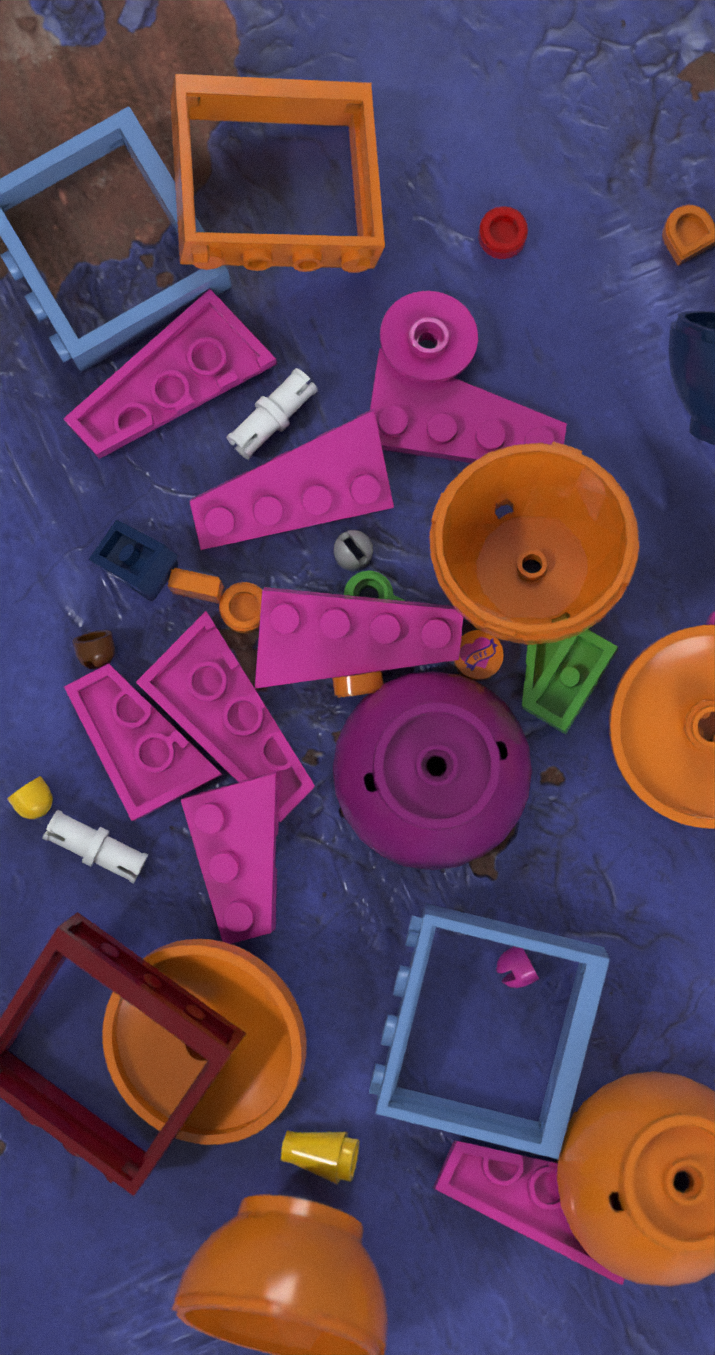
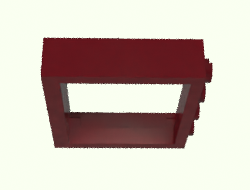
M77 912L57 927L0 1018V1098L18 1110L28 1123L41 1127L60 1141L70 1154L83 1158L102 1172L111 1184L114 1181L131 1195L135 1196L154 1171L246 1033ZM66 958L208 1060L146 1152L8 1051Z

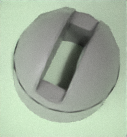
M349 530L342 533L336 539L334 557L340 567L348 571H359L370 563L373 556V545L365 533L358 530ZM351 538L364 554L361 559L357 560L345 545L344 541Z

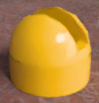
M39 776L17 790L7 800L23 818L37 819L46 815L51 809L53 796L46 782Z

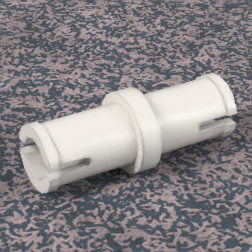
M297 368L294 369L292 374L268 398L262 396L255 403L256 409L232 433L226 436L231 445L237 444L234 449L244 458L250 459L253 456L252 454L276 430L282 432L290 424L288 419L318 391L313 382L309 385L306 384L310 378L303 371Z
M60 810L55 812L46 828L48 831L43 835V839L82 856V863L90 867L96 863L128 879L133 884L148 857V854L141 853L109 837L110 831L102 827L95 830L63 814Z

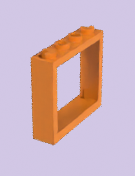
M175 74L170 102L180 264L194 265L196 268L205 270L216 269L222 265L244 266L246 269L261 271L272 266L293 267L301 272L315 271L325 267L342 268L346 272L358 273L369 268H375L384 250L385 240L371 83ZM190 120L349 126L358 236L196 232Z

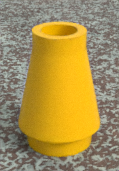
M287 1130L282 1144L281 1161L294 1164L335 1184H338L340 1180L351 1182L358 1160L359 1140L349 1138L348 1132H294Z

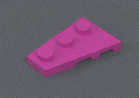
M110 664L64 686L131 821H136L223 775Z
M280 771L181 799L222 942L231 944L270 934L276 929L277 868L275 867L276 836L278 835L279 825L277 790L280 789Z

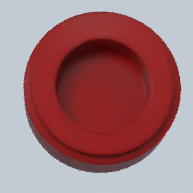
M507 206L493 208L481 220L478 233L479 243L482 249L493 258L508 259L514 257L525 245L528 225L524 216L514 208Z

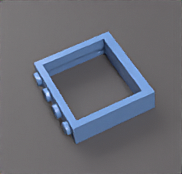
M130 106L0 178V236L8 248V251L0 256L14 280L17 281L25 277L31 287L32 292L24 297L39 322L49 318L57 331L49 339L63 363L72 358L81 373L175 320L207 290L211 289L218 295L232 287L229 272L225 265L210 270L199 269L78 339L5 216V211L118 147L125 145L178 234L175 181ZM195 216L196 232H205Z
M425 903L422 916L411 917L405 946L413 947L414 949L409 967L400 965L393 990L394 996L401 997L397 1016L388 1014L384 1025L381 1045L389 1047L385 1065L375 1063L369 1093L377 1095L375 1114L559 1159L610 961L605 948ZM436 927L579 962L538 1122L397 1087Z

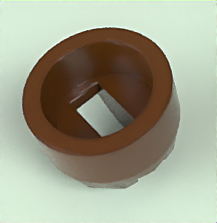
M109 630L85 633L72 640L77 659L87 669H99L110 664L115 656L113 636Z

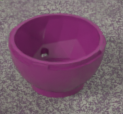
M438 671L405 674L384 683L375 693L365 696L349 715L336 742L333 762L335 795L345 819L359 839L379 855L404 867L425 870L460 867L483 857L501 844L517 824L529 798L532 775L529 744L519 721L504 700L484 685L460 674ZM498 741L505 745L507 752L505 760H500L499 749L496 744ZM434 756L442 758L446 764L444 774L438 777L430 775L426 769L428 759ZM367 773H373L377 789L374 792L368 791L365 787L364 777Z

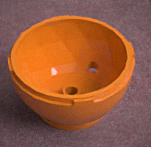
M552 442V445L545 443L512 445L489 452L465 467L447 486L444 493H441L431 519L432 524L429 533L431 561L438 583L456 611L481 631L502 640L525 645L554 643L571 638L601 621L623 596L634 574L640 547L637 520L629 497L615 478L593 459L583 455L582 450ZM504 505L512 507L513 512L507 513L498 519L496 509ZM528 560H536L541 564V569L536 573H529L524 570L523 564Z
M650 1071L628 1074L602 1086L582 1103L578 1111L573 1113L568 1122L557 1168V1184L561 1208L572 1233L589 1256L610 1272L637 1284L655 1286H676L695 1283L715 1273V1091L708 1086L673 1073ZM680 1171H684L689 1177V1186L683 1192H678L673 1183L675 1175ZM612 1192H619V1201L623 1209L617 1212L612 1210L609 1202V1195Z
M253 1195L241 1200L237 1216L212 1233L195 1252L182 1275L172 1306V1310L177 1311L176 1315L182 1322L199 1332L237 1346L272 1355H384L387 1343L388 1314L386 1296L378 1270L362 1245L363 1225L356 1218L343 1211L294 1197Z

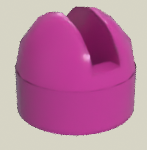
M513 946L506 950L497 961V973L501 974L512 971L502 980V983L510 988L525 987L539 980L523 948Z

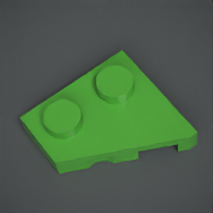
M588 629L577 636L554 643L527 645L522 708L566 735L618 652V646Z

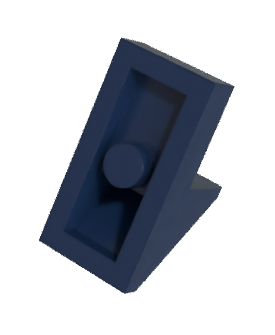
M116 519L88 560L147 600L153 601L169 580L171 569L174 570L178 567L177 558L179 555L166 545Z

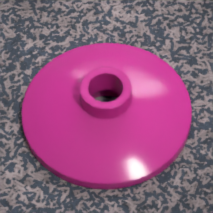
M419 291L403 296L387 310L381 323L380 344L385 358L400 374L419 382L437 383L454 378L469 366L477 349L478 330L469 310L457 299L441 292ZM429 340L436 347L432 349L424 348L419 345V342Z

